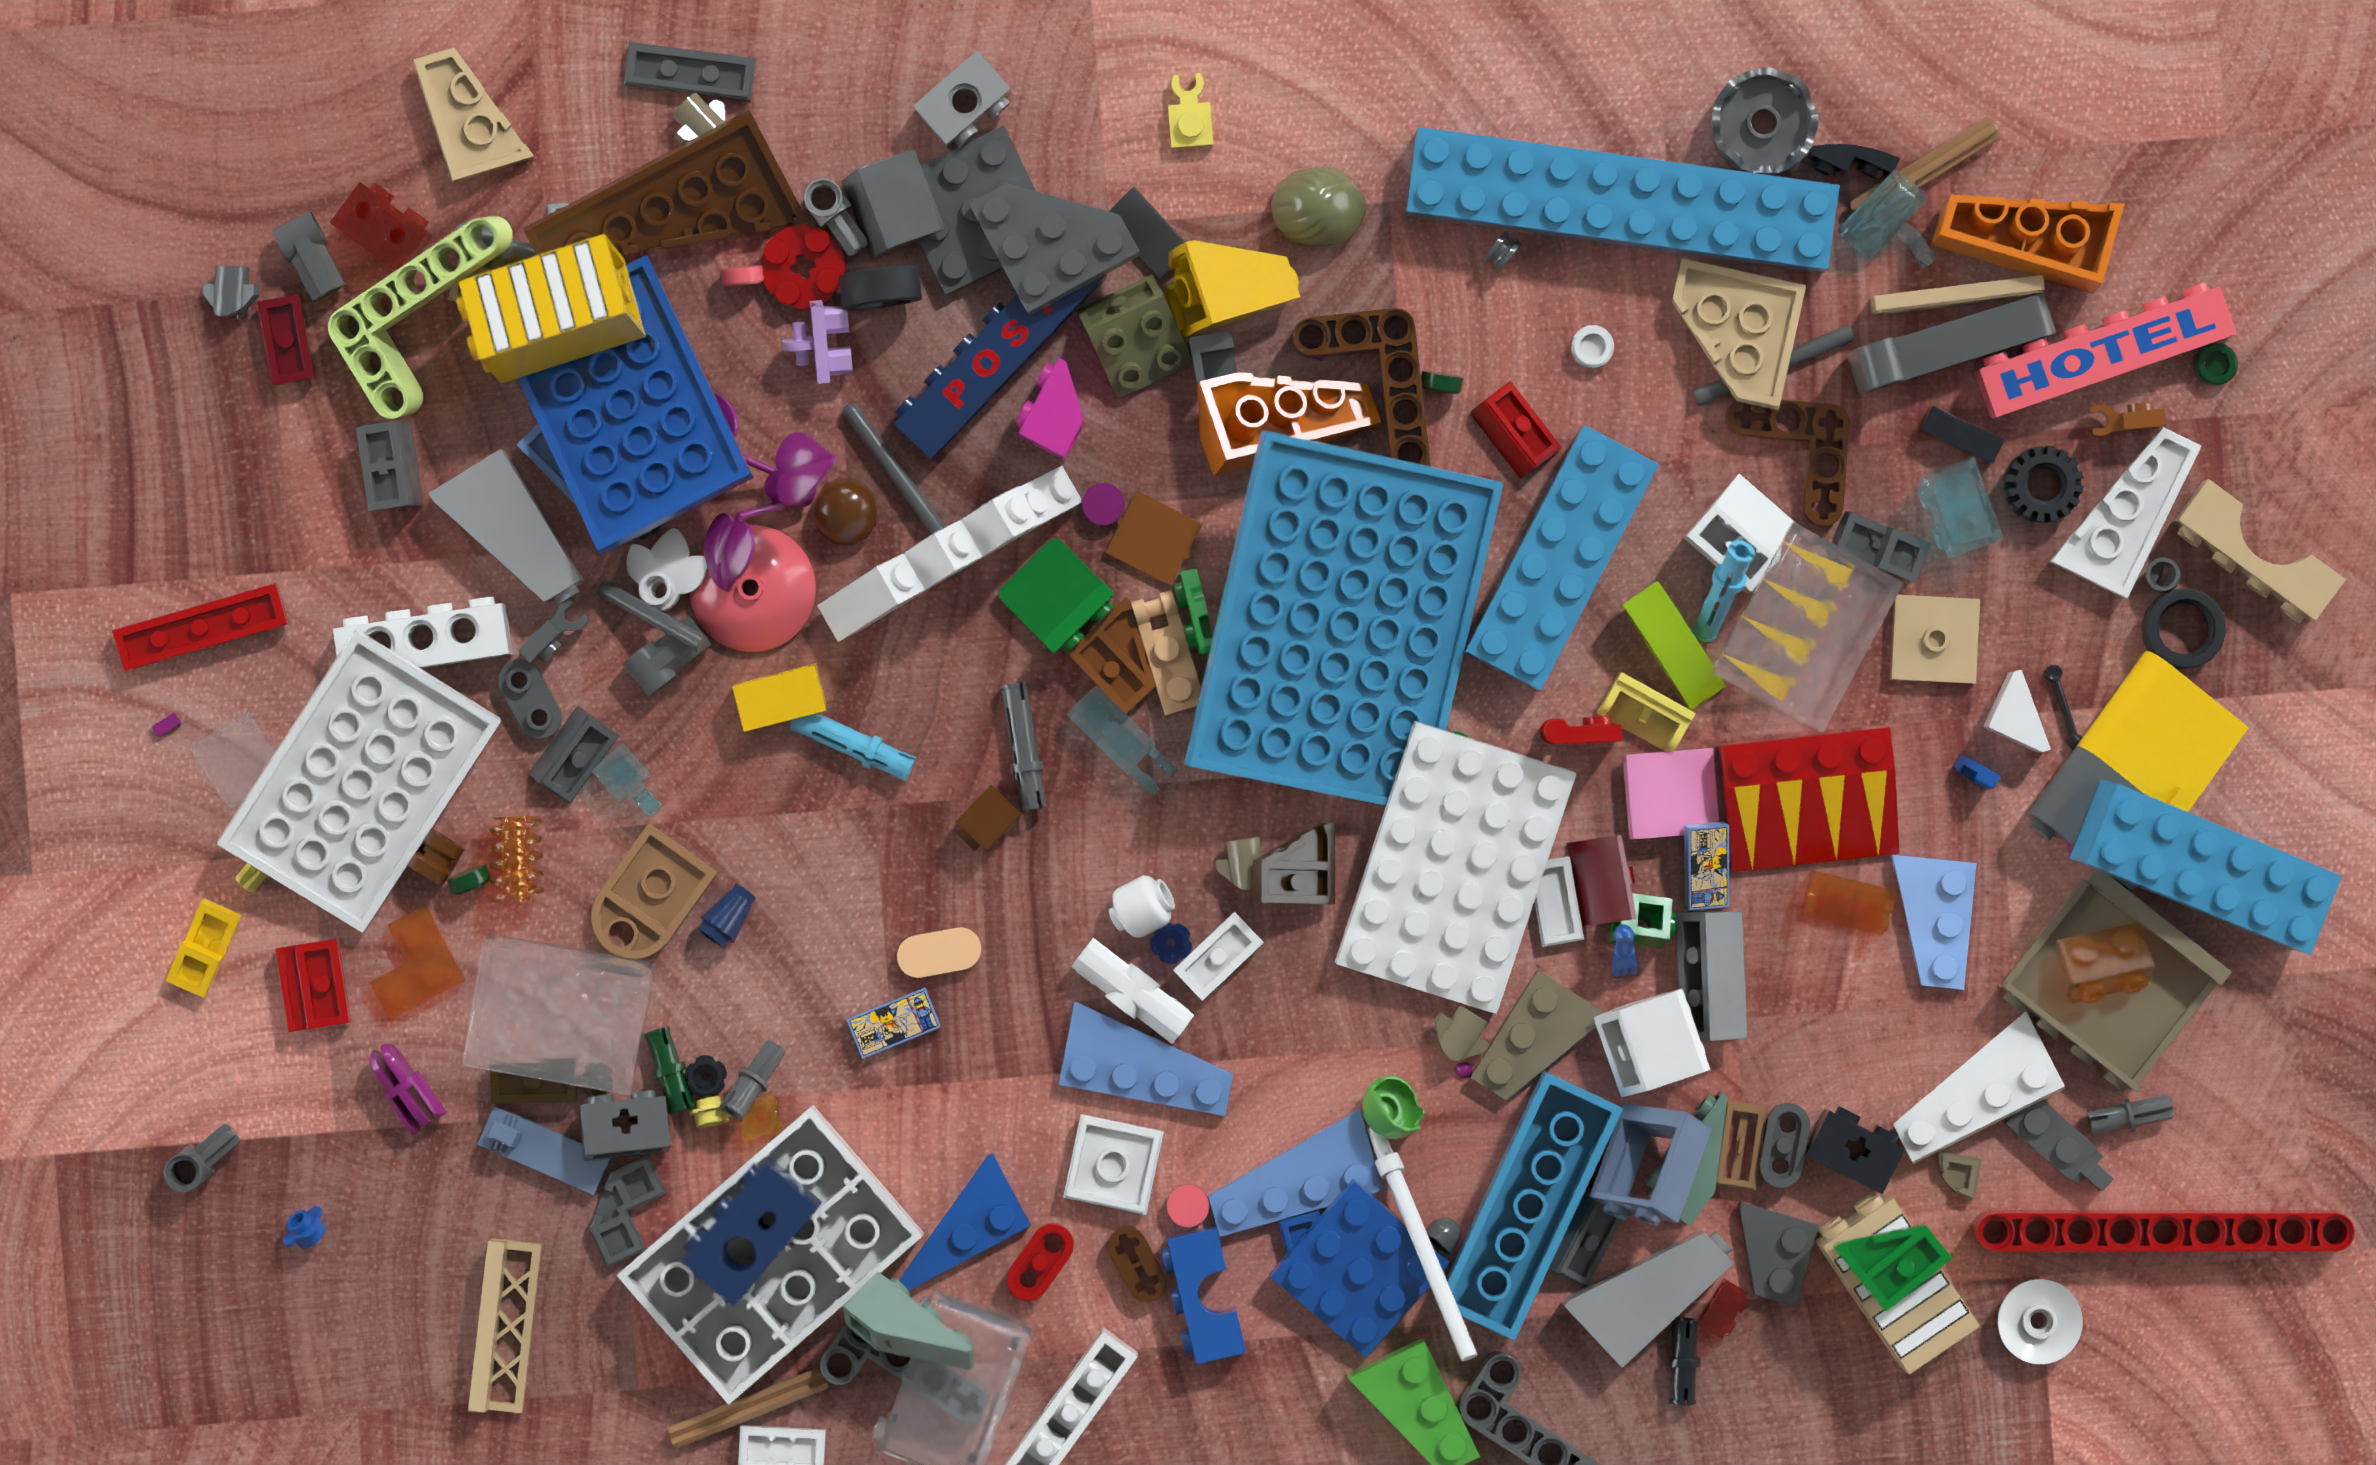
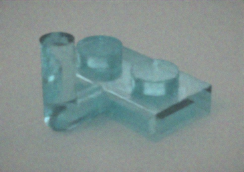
M1896 169L1837 229L1841 238L1869 260L1895 235L1909 246L1921 266H1929L1934 261V254L1922 235L1907 223L1928 201V197L1923 190Z

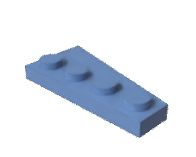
M1074 1001L1059 1085L1226 1116L1233 1073Z

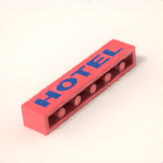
M2205 282L2182 290L2184 299L2168 303L2167 297L2164 296L2142 304L2144 312L2128 317L2127 311L2124 310L2102 318L2103 327L2088 331L2087 325L2083 324L2063 331L2064 340L2048 345L2047 339L2043 338L2023 345L2024 354L2008 359L2005 351L1983 359L1984 368L1975 371L1974 374L1990 420L2236 335L2237 333L2221 287L2209 290Z

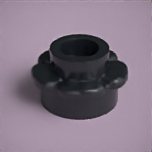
M699 1056L695 1059V1063L687 1066L685 1079L690 1084V1091L700 1097H704L706 1094L715 1096L725 1086L724 1079L727 1077L726 1067L721 1061H715L712 1056ZM704 1072H708L710 1074L709 1080H704L702 1078Z

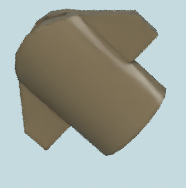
M693 93L672 114V117L682 126L674 137L681 144H684L724 123V103L716 97L711 103L707 104L697 93Z
M1254 837L1226 842L1228 859L1216 860L1217 871L1242 890L1253 889V860L1266 854L1261 851L1260 838Z
M1459 1005L1451 1019L1439 1012L1434 1020L1438 1049L1454 1061L1485 1053L1490 1044L1479 1036L1488 1022Z

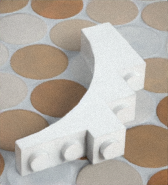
M1060 466L992 499L963 519L932 534L903 554L872 569L817 606L835 638L840 642L865 629L913 598L999 548L1082 503V499L1063 466Z

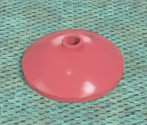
M750 525L755 538V551L745 573L731 586L730 591L726 592L717 586L709 571H707L702 584L697 590L689 593V599L698 623L714 640L738 651L761 652L785 644L804 627L814 607L816 580L807 555L793 539L773 528ZM704 548L698 556H704ZM747 580H755L758 583V592L753 596H747L743 592V584Z

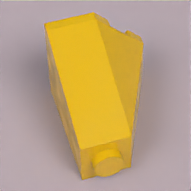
M1195 240L1185 242L1169 251L1168 266L1171 269L1175 268L1174 284L1166 286V301L1183 339L1283 306L1300 298L1297 274L1290 267L1288 258L1285 256Z

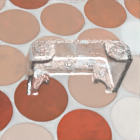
M932 1288L929 1297L922 1295L919 1305L923 1303L928 1304L939 1314L941 1322L951 1331L954 1329L960 1330L970 1339L973 1344L975 1366L971 1370L910 1358L893 1408L889 1411L886 1418L878 1417L871 1440L877 1442L876 1451L910 1465H986L1025 1356L1032 1328L1026 1320Z

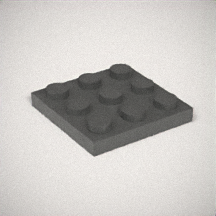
M1004 125L921 165L945 230L919 240L945 296L1003 269L969 203L1005 183L1036 191Z

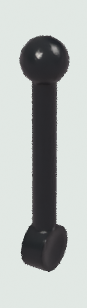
M2050 665L2045 669L2044 675L2053 684L2069 733L2068 745L2074 750L2082 736L2077 733L2060 682L2062 670L2058 665Z

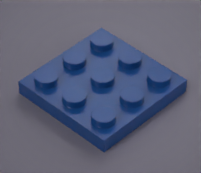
M1354 1179L1269 1273L1275 1282L1365 1358L1430 1286L1404 1221ZM1433 1247L1440 1266L1444 1271L1450 1262Z

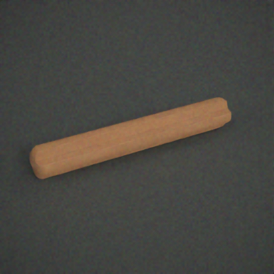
M1990 117L1983 118L1851 200L1849 206L1853 215L1859 222H1865L1998 140L2001 136L1998 126Z
M817 1367L734 1400L730 1404H724L669 1427L668 1434L674 1447L680 1448L823 1391L829 1387V1382L823 1377L820 1367Z

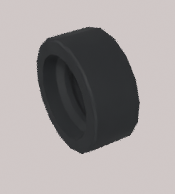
M917 265L876 267L852 271L839 276L843 308L847 310L892 307L922 300Z
M2191 588L2172 590L2155 598L2145 611L2141 625L2143 642L2148 651L2161 657L2176 669L2199 667L2212 660L2222 648L2226 635L2225 616L2218 603L2206 593ZM2176 604H2189L2197 607L2203 612L2208 621L2209 632L2207 639L2198 650L2192 653L2180 654L2173 652L2164 645L2160 637L2159 624L2161 617L2169 608Z

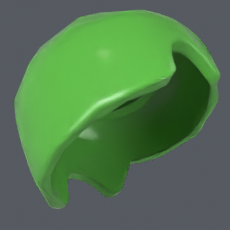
M1394 1075L1378 1078L1369 1085L1363 1097V1117L1370 1128L1386 1139H1401L1421 1129L1418 1124L1425 1115V1110L1418 1106L1416 1093L1407 1081Z

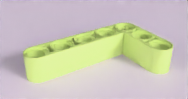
M488 216L468 222L331 315L328 322L330 337L380 416L387 419L407 416L415 413L423 402L421 386L386 330L503 253L510 246L513 239L512 229L505 219L499 216ZM484 226L489 227L493 233V243L490 247L486 246L481 238ZM451 248L455 249L460 257L457 269L452 268L448 262V253ZM417 271H420L426 279V287L423 292L416 287L414 282ZM384 293L392 300V310L389 314L383 310L381 305V298ZM350 316L355 317L359 324V331L356 336L348 328ZM372 352L377 353L381 359V369L379 372L375 371L370 364ZM395 388L399 389L404 397L402 408L397 407L393 402L392 393Z

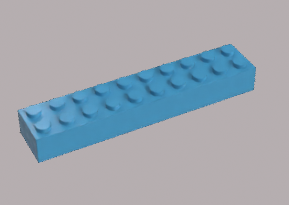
M1418 127L1415 135L1404 216L1461 224L1470 223L1468 225L1824 273L1829 268L1840 185Z

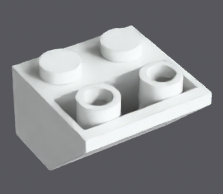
M1738 474L1683 538L1716 567L1723 562L1731 542L1741 540L1749 543L1754 548L1755 556L1747 569V581L1742 589L1749 593L1753 591L1789 547L1784 542L1792 544L1803 529L1743 476ZM1729 573L1728 578L1731 579L1733 574Z
M1683 989L1630 1002L1593 1017L1621 1097L1646 1092L1710 1070L1705 1049L1700 1041Z

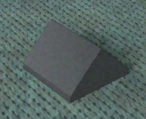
M915 150L860 167L842 180L858 226L868 239L866 247L871 260L878 259L945 230Z

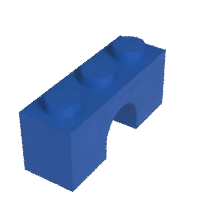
M1217 1226L1167 1237L1169 1247L1161 1248L1166 1273L1175 1272L1178 1284L1177 1289L1171 1290L1176 1315L1184 1313L1188 1330L1180 1331L1186 1356L1194 1354L1196 1364L1246 1353L1236 1308L1214 1311L1205 1307L1198 1296L1199 1285L1206 1276L1211 1273L1227 1270Z

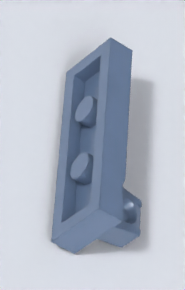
M494 1105L477 1144L592 1195L596 1194L610 1162V1159L585 1161L583 1142L497 1105Z

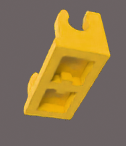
M816 663L737 683L732 686L744 732L827 711Z

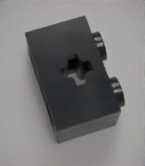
M1838 1106L1835 1113L1824 1109L1807 1143L1805 1156L1883 1194L1905 1151V1148L1896 1144L1899 1136L1878 1125L1875 1126L1873 1132L1859 1126L1858 1123L1861 1117ZM1859 1136H1861L1860 1144L1866 1150L1863 1156L1855 1153L1851 1159L1849 1158L1851 1151L1845 1145L1848 1139L1856 1142Z

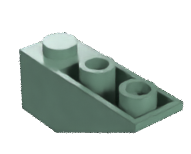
M1720 1091L1717 1092L1715 1097L1708 1094L1694 1113L1699 1118V1121L1712 1130L1680 1220L1690 1227L1716 1189L1728 1096ZM1660 1163L1645 1182L1650 1187L1646 1193L1649 1198H1652L1663 1167Z
M877 1272L843 1306L846 1326L878 1351L971 1370L975 1366L973 1344L970 1339L960 1330L954 1329L951 1331L941 1322L939 1314L931 1306L925 1303L919 1305L910 1297L907 1288L895 1278L888 1280L880 1272Z

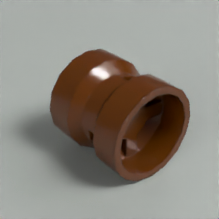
M430 829L423 840V852H416L408 866L431 881L443 886L450 875L447 865L458 861L465 849L443 834Z

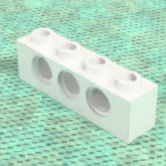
M484 597L469 600L470 608L453 610L452 603L427 606L428 614L411 617L410 609L384 613L386 621L369 623L368 616L342 619L343 627L333 629L337 656L339 655L354 630L357 629L370 638L378 632H385L391 639L390 650L420 669L513 655L506 604H495L494 597ZM462 619L471 620L475 626V636L468 643H460L454 636V627ZM422 625L428 626L433 632V642L424 650L416 648L412 642L414 630Z
M1103 1327L1004 1465H1059L1136 1360L1138 1352Z

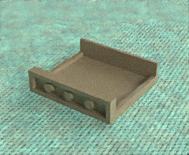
M2090 868L1998 986L2007 992L2002 998L2021 1014L2026 1009L2030 1010L2040 1018L2036 1024L2037 1027L2054 1040H2057L2060 1035L2073 1044L2069 1052L2087 1066H2090L2093 1061L2107 1071L2103 1078L2123 1093L2126 1088L2135 1092L2142 1088L2139 1084L2216 985H2222L2232 971L2110 875Z

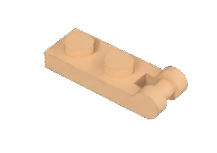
M1172 590L1159 593L1160 598L1144 602L1142 598L1131 602L1165 716L1198 706L1201 686ZM1165 614L1169 626L1152 630L1149 618Z

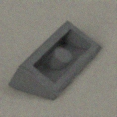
M1133 187L1108 212L1119 214L1122 217L1142 254L1139 257L1161 279L1171 270L1168 266L1169 251L1182 245L1185 241L1145 197Z
M577 706L532 767L529 775L539 784L570 804L620 735L586 710Z
M1586 1191L1549 1267L1554 1272L1584 1287H1587L1622 1222L1620 1219L1605 1214L1603 1212L1604 1206L1589 1197L1590 1193Z

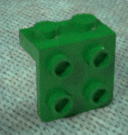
M1059 538L1050 539L999 590V598L1054 654L1060 649L1067 654L1084 637L1079 630L1090 619L1097 624L1115 607L1109 601L1115 596V593Z

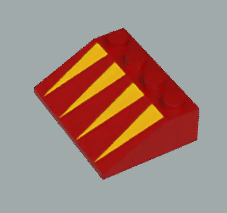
M1891 727L1717 746L1725 822L1729 824V861L1731 872L1900 854L1896 772Z

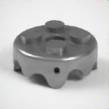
M1760 67L1732 78L1725 85L1713 105L1710 127L1717 150L1728 163L1743 172L1772 175L1791 168L1808 153L1816 136L1819 118L1810 96L1809 88L1803 80L1777 69ZM1767 111L1774 117L1775 127L1771 133L1759 134L1753 129L1751 120L1756 112Z

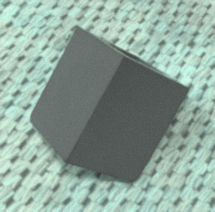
M1231 330L1189 338L1197 391L1200 381L1237 373Z

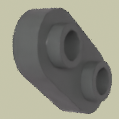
M524 659L512 660L504 665L498 678L499 687L522 730L528 736L536 739H546L556 734L562 724V711L539 668L534 663ZM518 672L524 673L527 677V684L520 689L516 688L512 683L514 674ZM539 709L544 710L547 714V721L542 726H537L532 720L533 713Z
M1782 1103L1775 1106L1767 1116L1759 1172L1768 1184L1778 1188L1789 1187L1800 1178L1809 1136V1117L1804 1109L1793 1103ZM1785 1116H1791L1795 1121L1794 1128L1789 1132H1784L1780 1128V1120ZM1777 1158H1784L1787 1162V1169L1783 1173H1775L1772 1169V1163Z

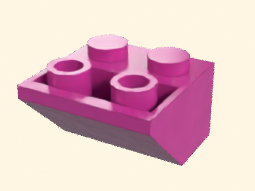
M1058 358L1054 366L1048 362L1046 363L1035 384L1036 388L1040 389L1041 392L1035 403L1026 401L1015 423L1021 427L1019 431L1020 438L1066 461L1085 422L1067 362Z

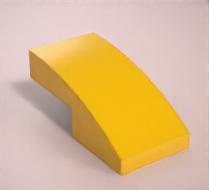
M204 898L198 906L185 940L179 946L165 981L205 998L227 954L243 915Z

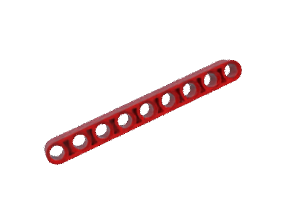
M1989 1210L1977 1215L1971 1228L1975 1241L1991 1251H2341L2350 1246L2355 1236V1229L2351 1220L2343 1214L2330 1210ZM2082 1219L2088 1227L2087 1235L2079 1242H2072L2068 1236V1228L2075 1220ZM2124 1219L2130 1226L2129 1236L2124 1241L2115 1242L2110 1234L2111 1226L2116 1221ZM2167 1219L2172 1225V1235L2164 1242H2157L2153 1236V1227L2160 1220ZM2209 1219L2214 1224V1235L2210 1240L2200 1242L2196 1238V1226L2202 1220ZM2252 1219L2257 1227L2256 1235L2252 1240L2242 1242L2238 1237V1227L2243 1221ZM2294 1219L2298 1223L2299 1234L2293 1241L2285 1242L2281 1238V1226L2287 1220ZM2336 1219L2341 1225V1234L2335 1241L2327 1242L2323 1237V1227L2328 1221ZM1990 1220H2000L2003 1225L2002 1236L1995 1242H1987L1983 1236L1985 1224ZM2033 1220H2042L2046 1228L2045 1235L2037 1242H2030L2025 1234L2027 1225Z

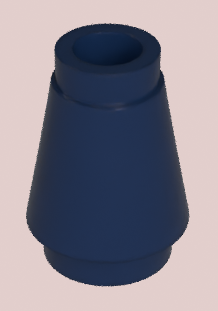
M736 883L731 890L700 917L703 922L697 928L698 931L710 941L725 949L730 941L735 943L756 897Z

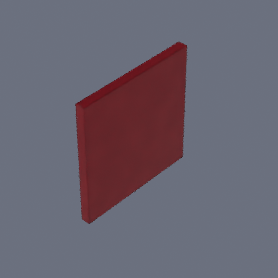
M1622 835L1567 843L1582 926L1637 919L1631 884L1635 883L1633 867H1627Z

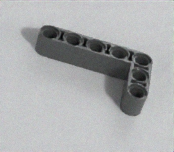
M2041 293L1896 339L1892 337L1862 346L1848 353L1847 359L1858 394L1862 395L2045 338L2057 332L2045 294Z

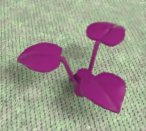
M714 393L732 433L736 437L739 429L736 411L725 397ZM799 432L789 434L778 448L775 457L776 467L769 466L743 454L749 466L770 474L766 478L764 489L766 495L771 498L772 503L740 511L736 514L735 518L728 513H720L709 526L704 543V556L708 571L721 590L729 592L731 586L745 573L753 558L755 551L754 533L750 525L744 522L745 519L771 511L782 512L785 505L807 507L814 500L816 487L830 471L837 457L824 449L811 436Z

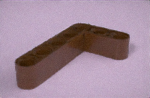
M1390 308L1309 317L1301 320L1292 333L1291 342L1295 351L1305 358L1378 351L1389 457L1398 459L1399 447L1410 443L1420 449L1421 460L1418 464L1431 466L1416 328L1413 317L1403 309ZM1392 317L1402 319L1407 326L1406 336L1399 340L1388 338L1383 329L1384 322ZM1357 322L1364 328L1365 338L1361 343L1353 345L1345 342L1341 335V329L1346 323ZM1306 327L1319 329L1323 336L1322 345L1316 349L1303 347L1299 340L1300 331ZM1401 359L1408 362L1412 369L1410 379L1404 382L1393 380L1388 372V366L1392 361ZM1406 401L1415 407L1417 413L1412 423L1401 424L1396 421L1393 416V408L1398 402Z

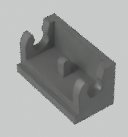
M391 421L356 427L368 511H391L395 508L424 506L412 423L408 421Z

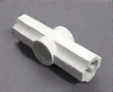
M1092 938L1071 966L1091 984L1106 993L1105 997L1132 1018L1136 1019L1138 1017L1172 1044L1194 1017V1014L1189 1009L1159 988L1161 985L1131 962L1128 965L1094 938Z

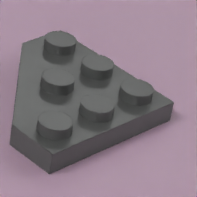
M1008 183L969 203L1029 316L1142 255L1122 217L1116 213Z

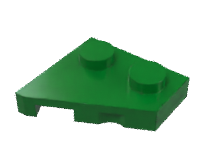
M1196 568L1180 572L1181 582L1173 584L1179 608L1187 606L1191 623L1183 625L1189 649L1197 648L1199 656L1210 653L1213 634Z
M1924 1223L1841 1241L1832 1246L1885 1312L1953 1258Z

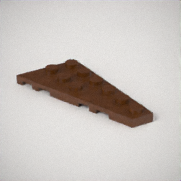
M747 110L524 227L523 230L537 256L602 234L606 235L620 254L627 255L639 253V250L668 248L726 238L731 234L754 230L755 232L771 230V227L789 224L795 226L809 222L750 110Z

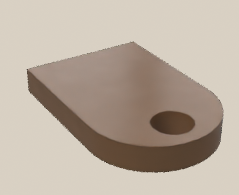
M648 823L594 900L591 922L597 939L609 952L622 958L641 959L657 953L673 937L716 877L718 871L654 825ZM624 921L632 926L634 937L630 944L619 946L611 940L610 930L616 922Z

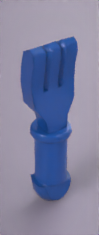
M1626 924L1618 926L1614 933L1616 945L1614 947V956L1612 957V978L1638 975V965L1633 945L1634 931Z

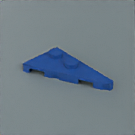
M994 1153L987 1155L898 1280L908 1291L1031 1226Z

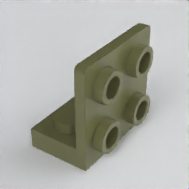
M1153 274L1076 310L1117 398L1129 395L1193 364L1192 357L1173 314Z

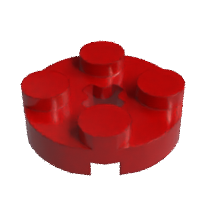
M807 224L793 225L776 233L765 245L761 259L763 282L766 289L783 305L797 310H810L809 301L822 300L823 305L830 302L840 289L839 276L846 273L845 257L838 242L824 229ZM804 255L807 261L814 260L815 268L809 270L810 277L807 279H802L799 273L792 274L791 266L797 264L796 258L798 256Z

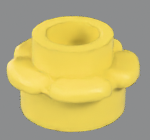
M720 1096L704 1098L695 1102L696 1109L690 1111L689 1116H694L696 1128L713 1127L729 1122V1116L720 1108Z

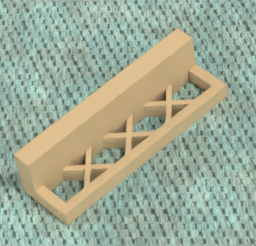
M496 1238L490 1239L487 1243L468 1411L485 1413L487 1410L523 1413L543 1244ZM508 1250L532 1252L530 1271L518 1280L506 1267ZM506 1276L512 1285L503 1291ZM529 1277L528 1291L526 1292L520 1283ZM516 1288L526 1301V1309L524 1314L511 1322L501 1309L502 1298ZM501 1318L507 1327L498 1333ZM524 1319L523 1334H521L515 1326ZM511 1330L521 1343V1352L519 1356L509 1364H506L496 1351L497 1340ZM496 1360L502 1369L493 1376ZM517 1362H519L518 1377L510 1369ZM505 1372L516 1385L515 1403L490 1400L492 1382Z

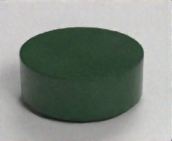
M2212 343L2202 347L2197 352L2193 368L2201 382L2210 386H2219L2229 382L2235 376L2238 369V359L2235 352L2229 346L2222 343Z
M1422 370L1421 381L1423 389L1450 394H1459L1462 391L1463 377Z
M486 863L452 876L447 879V883L452 894L460 895L486 884L492 877Z

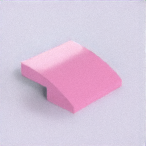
M1713 748L1622 755L1629 840L1684 835V825L1719 822Z

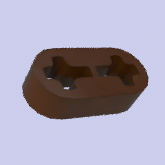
M1125 1225L1117 1228L1109 1238L1108 1248L1124 1282L1135 1299L1148 1303L1156 1301L1165 1291L1166 1278L1143 1233L1134 1226ZM1126 1233L1129 1239L1137 1237L1139 1243L1135 1246V1252L1139 1258L1138 1261L1132 1263L1126 1252L1118 1253L1115 1247L1120 1245L1119 1236ZM1140 1265L1144 1267L1148 1276L1156 1274L1159 1278V1281L1154 1284L1156 1291L1152 1294H1148L1145 1289L1138 1291L1135 1286L1140 1282V1276L1135 1268Z

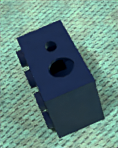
M771 1157L762 1167H759L755 1162L738 1181L744 1187L734 1200L726 1195L710 1214L716 1221L709 1230L701 1225L682 1247L688 1254L681 1262L732 1306L738 1303L822 1203L818 1197ZM744 1237L750 1240L756 1249L755 1261L747 1265L738 1264L733 1261L727 1250L729 1239Z

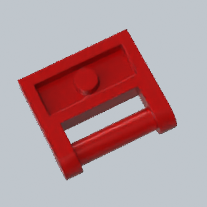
M1611 716L1582 718L1583 726H1569L1563 719L1556 718L1542 723L1539 733L1541 739L1547 744L1622 741L1621 724H1611Z

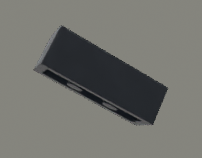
M1935 406L1929 407L1919 428V432L1989 465L1994 463L2004 442V439Z

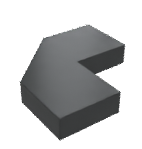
M646 1155L609 1173L603 1194L589 1228L607 1268L647 1249L629 1211L667 1193L650 1155Z

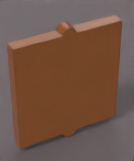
M1136 491L1123 518L1120 517L1117 520L1119 526L1105 553L1171 586L1184 560L1190 559L1191 554L1189 550L1203 524Z

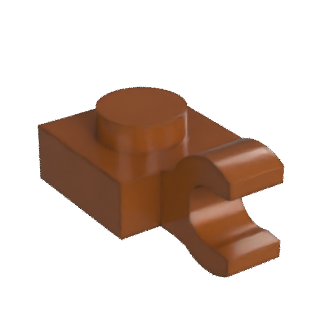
M2153 402L2128 404V412L2119 414L2108 405H2093L2088 408V413H2102L2106 418V424L2103 428L2090 430V435L2102 437L2111 432L2154 429L2167 426L2165 409L2153 410Z

